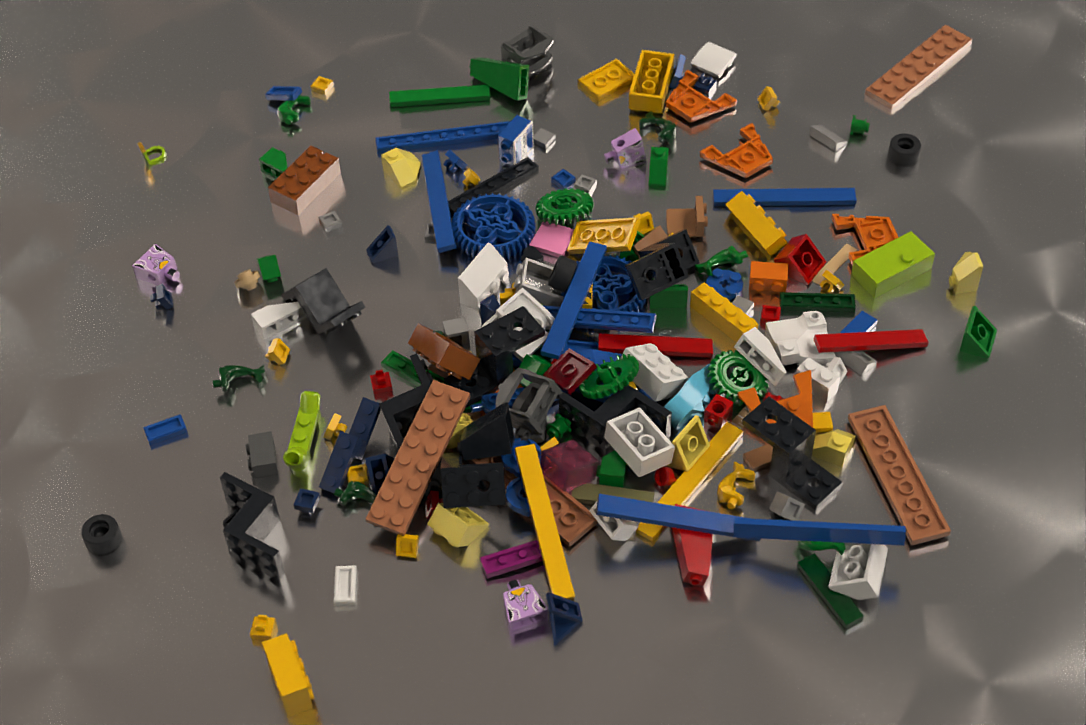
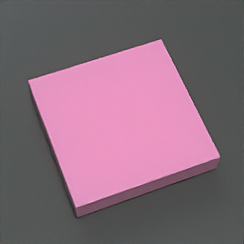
M548 221L543 222L529 246L535 247L539 252L558 258L560 255L565 256L574 229L558 224L556 226L555 223L549 224Z

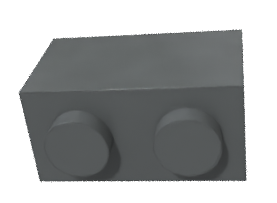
M272 431L248 435L249 443L245 444L247 456L250 455L251 459H247L249 471H253L255 478L279 474Z

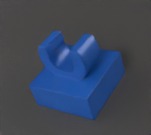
M450 149L445 153L449 159L443 165L449 168L452 173L457 171L458 166L462 170L466 168L467 164Z

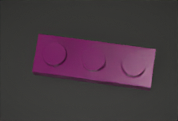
M538 540L480 557V563L487 579L543 561Z

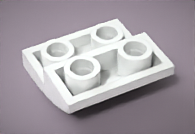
M707 42L691 61V66L720 78L725 69L731 66L737 53Z

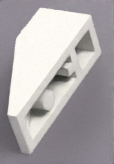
M299 302L267 305L251 313L253 325L264 340L308 318Z
M756 327L744 333L735 344L734 348L774 386H777L787 373L770 341Z

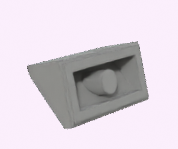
M812 125L810 127L809 135L835 152L847 144L846 140L822 125Z
M863 351L834 352L836 357H840L845 365L859 375L865 374L877 363L876 360Z

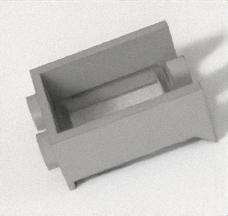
M525 258L522 264L519 263L516 269L518 277L514 283V288H516L515 294L521 288H524L539 303L559 307L564 298L560 296L561 291L548 286V281L554 267L529 258Z

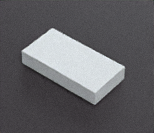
M335 566L334 606L356 605V566Z

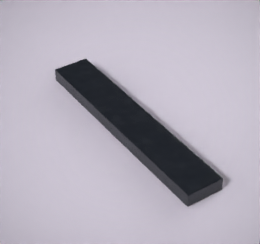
M526 157L449 200L450 213L454 216L457 208H460L462 203L465 204L466 200L471 201L472 197L484 196L485 193L487 195L492 193L494 195L539 171V166L532 159Z

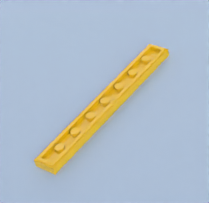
M726 422L709 442V448L688 472L684 471L657 503L672 506L675 504L684 505L743 436V430ZM640 522L636 532L653 542L666 526Z
M535 444L515 447L514 451L551 593L569 600L574 599L575 594Z

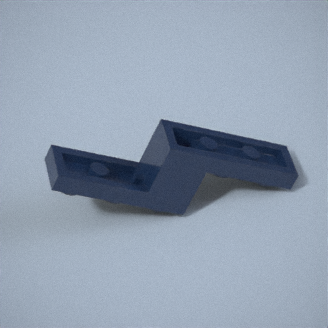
M365 397L362 398L349 434L343 431L339 433L319 488L332 493L337 488H342L353 457L360 460L363 458L381 411L380 403Z

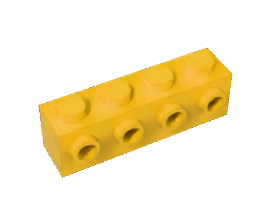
M740 191L725 205L769 256H774L788 243L784 238L787 235L780 227L778 229L775 227L776 223L770 216L766 217L764 215L766 212L760 205L756 206L754 204L756 201L750 194L746 196L743 191Z
M705 282L691 291L690 307L736 343L747 331L754 327L758 329V323L755 319L750 318L740 308L733 305L726 297L720 295Z

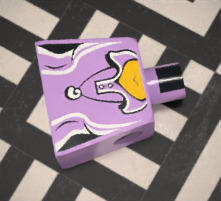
M636 128L612 140L611 146L613 151L604 154L607 164L616 161L620 168L646 162L643 141Z
M156 244L132 265L137 279L155 285L164 284L168 279L176 281L180 275L179 271H177L175 259Z
M512 580L507 584L509 591L503 593V601L510 633L548 621V608L532 585L528 584L521 587L518 580Z

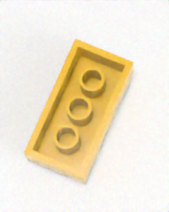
M641 50L629 92V109L662 114L674 70V54Z

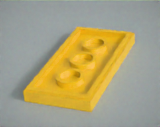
M638 217L579 221L575 226L567 252L569 254H584L589 241L606 245V252L631 251L641 220Z

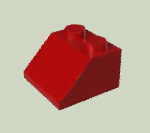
M807 234L791 238L773 260L775 263L788 264V277L805 285H809L826 263V260Z

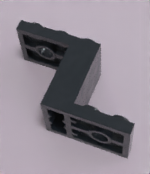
M684 229L638 251L640 259L625 265L638 299L644 300L689 278L686 269L700 262L687 229Z
M327 268L281 294L284 301L289 298L291 301L298 300L318 334L322 332L327 334L347 324L346 322L361 315V310L365 308L362 301L352 306L348 304Z
M524 306L474 331L476 356L480 358V361L470 380L465 377L458 379L453 375L444 378L446 385L470 393L471 397L465 408L480 401L483 395L493 394L499 390L498 386L513 373V352L545 336L544 328ZM516 327H521V328H522L521 331L513 330V329L516 328ZM467 383H475L472 387L466 386Z
M417 353L411 355L410 358L421 386L379 404L399 449L433 381L424 359L420 360Z
M629 385L624 386V389L621 391L618 390L617 393L612 394L595 412L565 392L559 396V414L565 419L570 420V428L576 431L579 436L585 437L594 446L600 447L603 450L610 446L604 438L607 421L639 407L667 438L671 434L672 412Z
M770 396L742 419V425L773 447L769 476L814 510L822 506L842 487L843 482L811 459L816 430ZM773 419L776 423L769 424L766 420ZM810 482H815V483H817L819 486H818V487H811V486L809 485V483H810Z
M459 452L443 453L424 496L429 495L430 491H439V495H443V508L506 505L503 462L463 465V455L459 454ZM481 480H487L490 486L483 490L478 487V483Z
M224 472L220 480L225 500L231 506L241 508L223 530L229 554L235 559L240 558L246 561L253 568L257 567L263 570L270 577L275 576L281 579L285 572L280 552L263 542L280 521L275 497Z

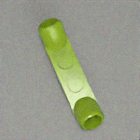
M304 391L301 393L300 407L288 450L283 455L285 464L293 471H302L309 463L310 447L316 425H319L321 418V395L318 392Z

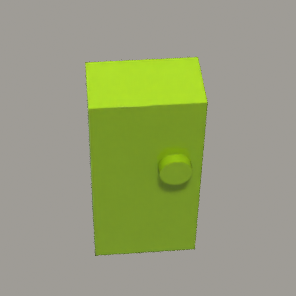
M910 231L854 260L851 276L875 299L932 269L935 253Z

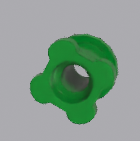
M853 115L850 136H853V133H860L862 136L868 133L870 123L867 122V119H856V115Z
M557 413L555 415L556 420L553 423H549L546 428L550 438L555 437L557 440H560L565 432L569 434L572 430L570 428V420Z

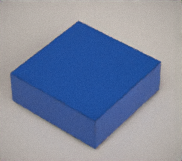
M562 169L551 177V182L563 190L575 183L576 177Z

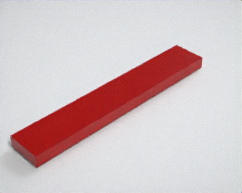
M923 329L816 334L813 339L819 353L927 347L929 343Z
M599 333L598 350L623 353L627 347L651 343L663 355L713 357V339Z

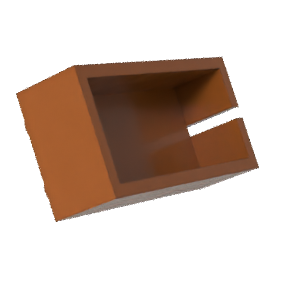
M310 146L268 187L271 203L299 216L341 173L339 158L329 153L324 154L322 150Z
M419 323L408 342L413 347L412 351L428 360L436 368L444 372L448 371L458 379L465 377L470 380L480 361V358L448 337L437 332L433 333V330Z

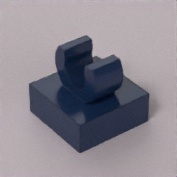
M702 73L694 85V89L709 96L716 87L717 81L713 80L712 76L709 78L705 77L704 73Z
M163 284L157 285L156 293L150 295L151 303L155 301L156 308L161 306L166 310L173 308L171 292Z
M300 488L293 504L294 509L308 515L314 513L320 499V493Z

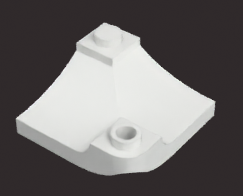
M521 288L496 310L495 315L486 321L482 327L522 306L528 310L544 330L551 329L555 318L524 288ZM516 327L513 330L521 331L522 328ZM545 331V336L518 349L513 354L523 361L526 354L533 355L544 345L549 333Z
M809 311L803 312L798 318L766 322L765 328L770 343L782 365L797 363L799 367L807 358L812 359L818 364H827L836 357L834 352L819 353L813 340L816 334H828L827 323L822 313Z

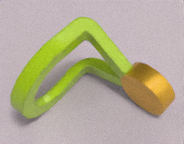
M141 142L137 143L141 153L144 154L150 165L159 163L166 157V151L161 146H153L145 150ZM153 150L162 151L161 156L149 160L147 153Z

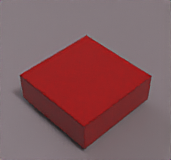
M762 305L760 323L766 324V322L779 321L781 307Z

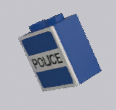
M516 115L498 135L499 161L512 166L523 160L534 147L533 121Z

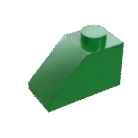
M273 147L259 158L261 172L275 179L288 168L286 154Z
M651 147L648 186L666 187L669 148Z
M272 254L256 258L262 280H267V283L278 281L277 277H280L281 273L276 255Z
M615 450L602 457L601 465H597L596 477H599V485L623 488L627 463Z

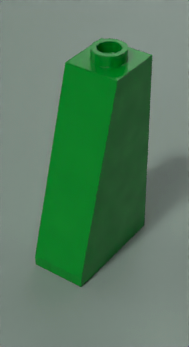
M481 57L471 58L470 76L514 100L527 99L529 65Z

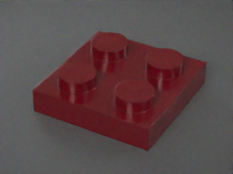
M569 348L543 376L555 380L560 389L571 395L597 367L594 362Z

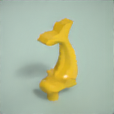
M737 462L733 464L734 471L721 480L717 490L719 502L728 503L727 507L729 509L741 506L744 502V496L735 491V479L743 478L754 481L756 475L754 471L744 469L743 464Z

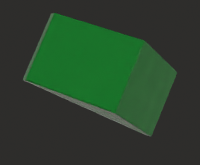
M526 354L519 368L530 370L543 376L553 364L538 355ZM523 377L520 385L526 388L533 382Z

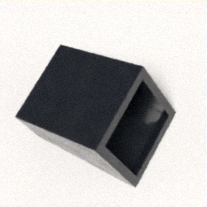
M508 402L499 405L464 427L463 433L460 435V442H458V452L463 455L464 461L512 454L515 436Z

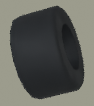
M901 133L895 135L890 141L889 159L901 166L915 164L920 156L922 146L920 140L912 134Z
M560 255L550 275L548 286L565 292L574 275L577 262Z
M95 515L89 518L81 528L83 541L87 549L94 554L110 553L121 542L119 525L115 518L110 515ZM107 532L102 537H95L98 533Z

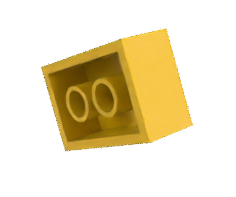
M286 633L262 642L266 659L287 717L289 718L313 709L311 700L315 698L308 675L306 676L302 659L301 657L299 658L295 641H290Z

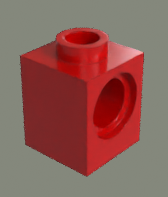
M716 394L705 409L704 422L712 427L721 429L732 415L734 402Z

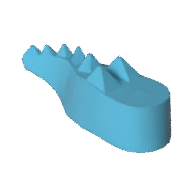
M710 363L694 373L681 390L664 406V408L672 412L671 427L675 430H679L695 415L699 416V418L702 417V412L704 411L703 404L711 402L708 393H717L716 389L712 390L714 383L709 384L712 376L707 377L710 372L708 371Z

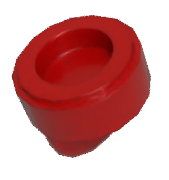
M664 466L655 472V481L659 486L668 487L677 480L670 467Z

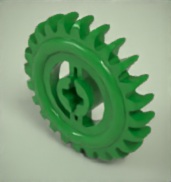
M558 189L556 192L552 191L551 194H545V196L538 200L535 206L536 215L540 220L543 219L544 223L547 218L549 224L554 219L556 226L559 220L562 221L563 225L567 219L572 224V218L579 222L578 216H581L584 220V213L589 216L590 212L593 211V198L589 193L580 189Z
M732 350L722 351L711 360L708 367L710 372L707 377L712 376L709 384L716 383L712 390L720 389L718 395L725 393L726 399L731 397L734 403L738 400L739 406L743 404V401L738 398V392L755 387L761 401L769 388V380L737 350L735 352ZM731 366H739L735 367L729 375V377H727V368ZM750 374L752 379L751 385L743 387Z
M622 354V360L619 355H616L617 360L615 362L610 357V362L603 360V364L600 366L596 364L597 371H593L592 375H589L586 378L587 380L580 384V392L589 399H601L604 396L608 397L612 393H617L618 390L621 391L638 374L639 363L636 358L630 354L627 356Z

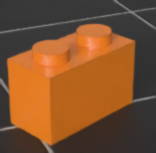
M751 261L749 290L786 292L788 264Z

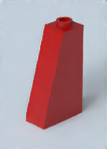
M675 504V505H674V506H678V507L696 509V508H692V507H688V506H683V505H679V504ZM672 527L683 582L694 586H704L709 576L713 534Z

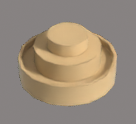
M248 269L237 275L238 279L234 284L237 289L242 288V290L247 289V291H250L257 287L256 283L259 282L258 278L261 275L258 270L252 272Z

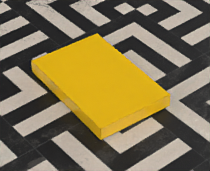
M615 59L579 78L578 85L597 101H600L631 84L635 73L618 59Z

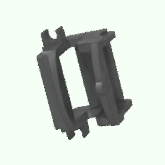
M530 26L526 31L501 45L502 61L511 62L513 60L521 64L524 60L535 57L541 58L540 61L529 67L530 77L552 62V54L548 49L553 43V38L534 26ZM529 48V50L525 53H521L525 49Z
M518 368L498 386L496 407L505 402L509 403L523 377L533 382L518 395L512 408H509L512 425L514 428L519 429L517 435L522 436L521 440L527 441L534 434H543L540 425L555 398L559 399L563 392L559 385L555 383V380L538 375L530 370Z

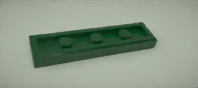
M780 292L779 295L781 311L855 313L856 310L855 294Z
M815 553L797 562L799 570L845 629L864 619V615L849 596L833 591L828 587L831 573Z

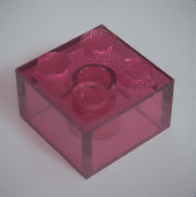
M573 439L543 450L540 461L542 473L564 492L594 481L599 460Z

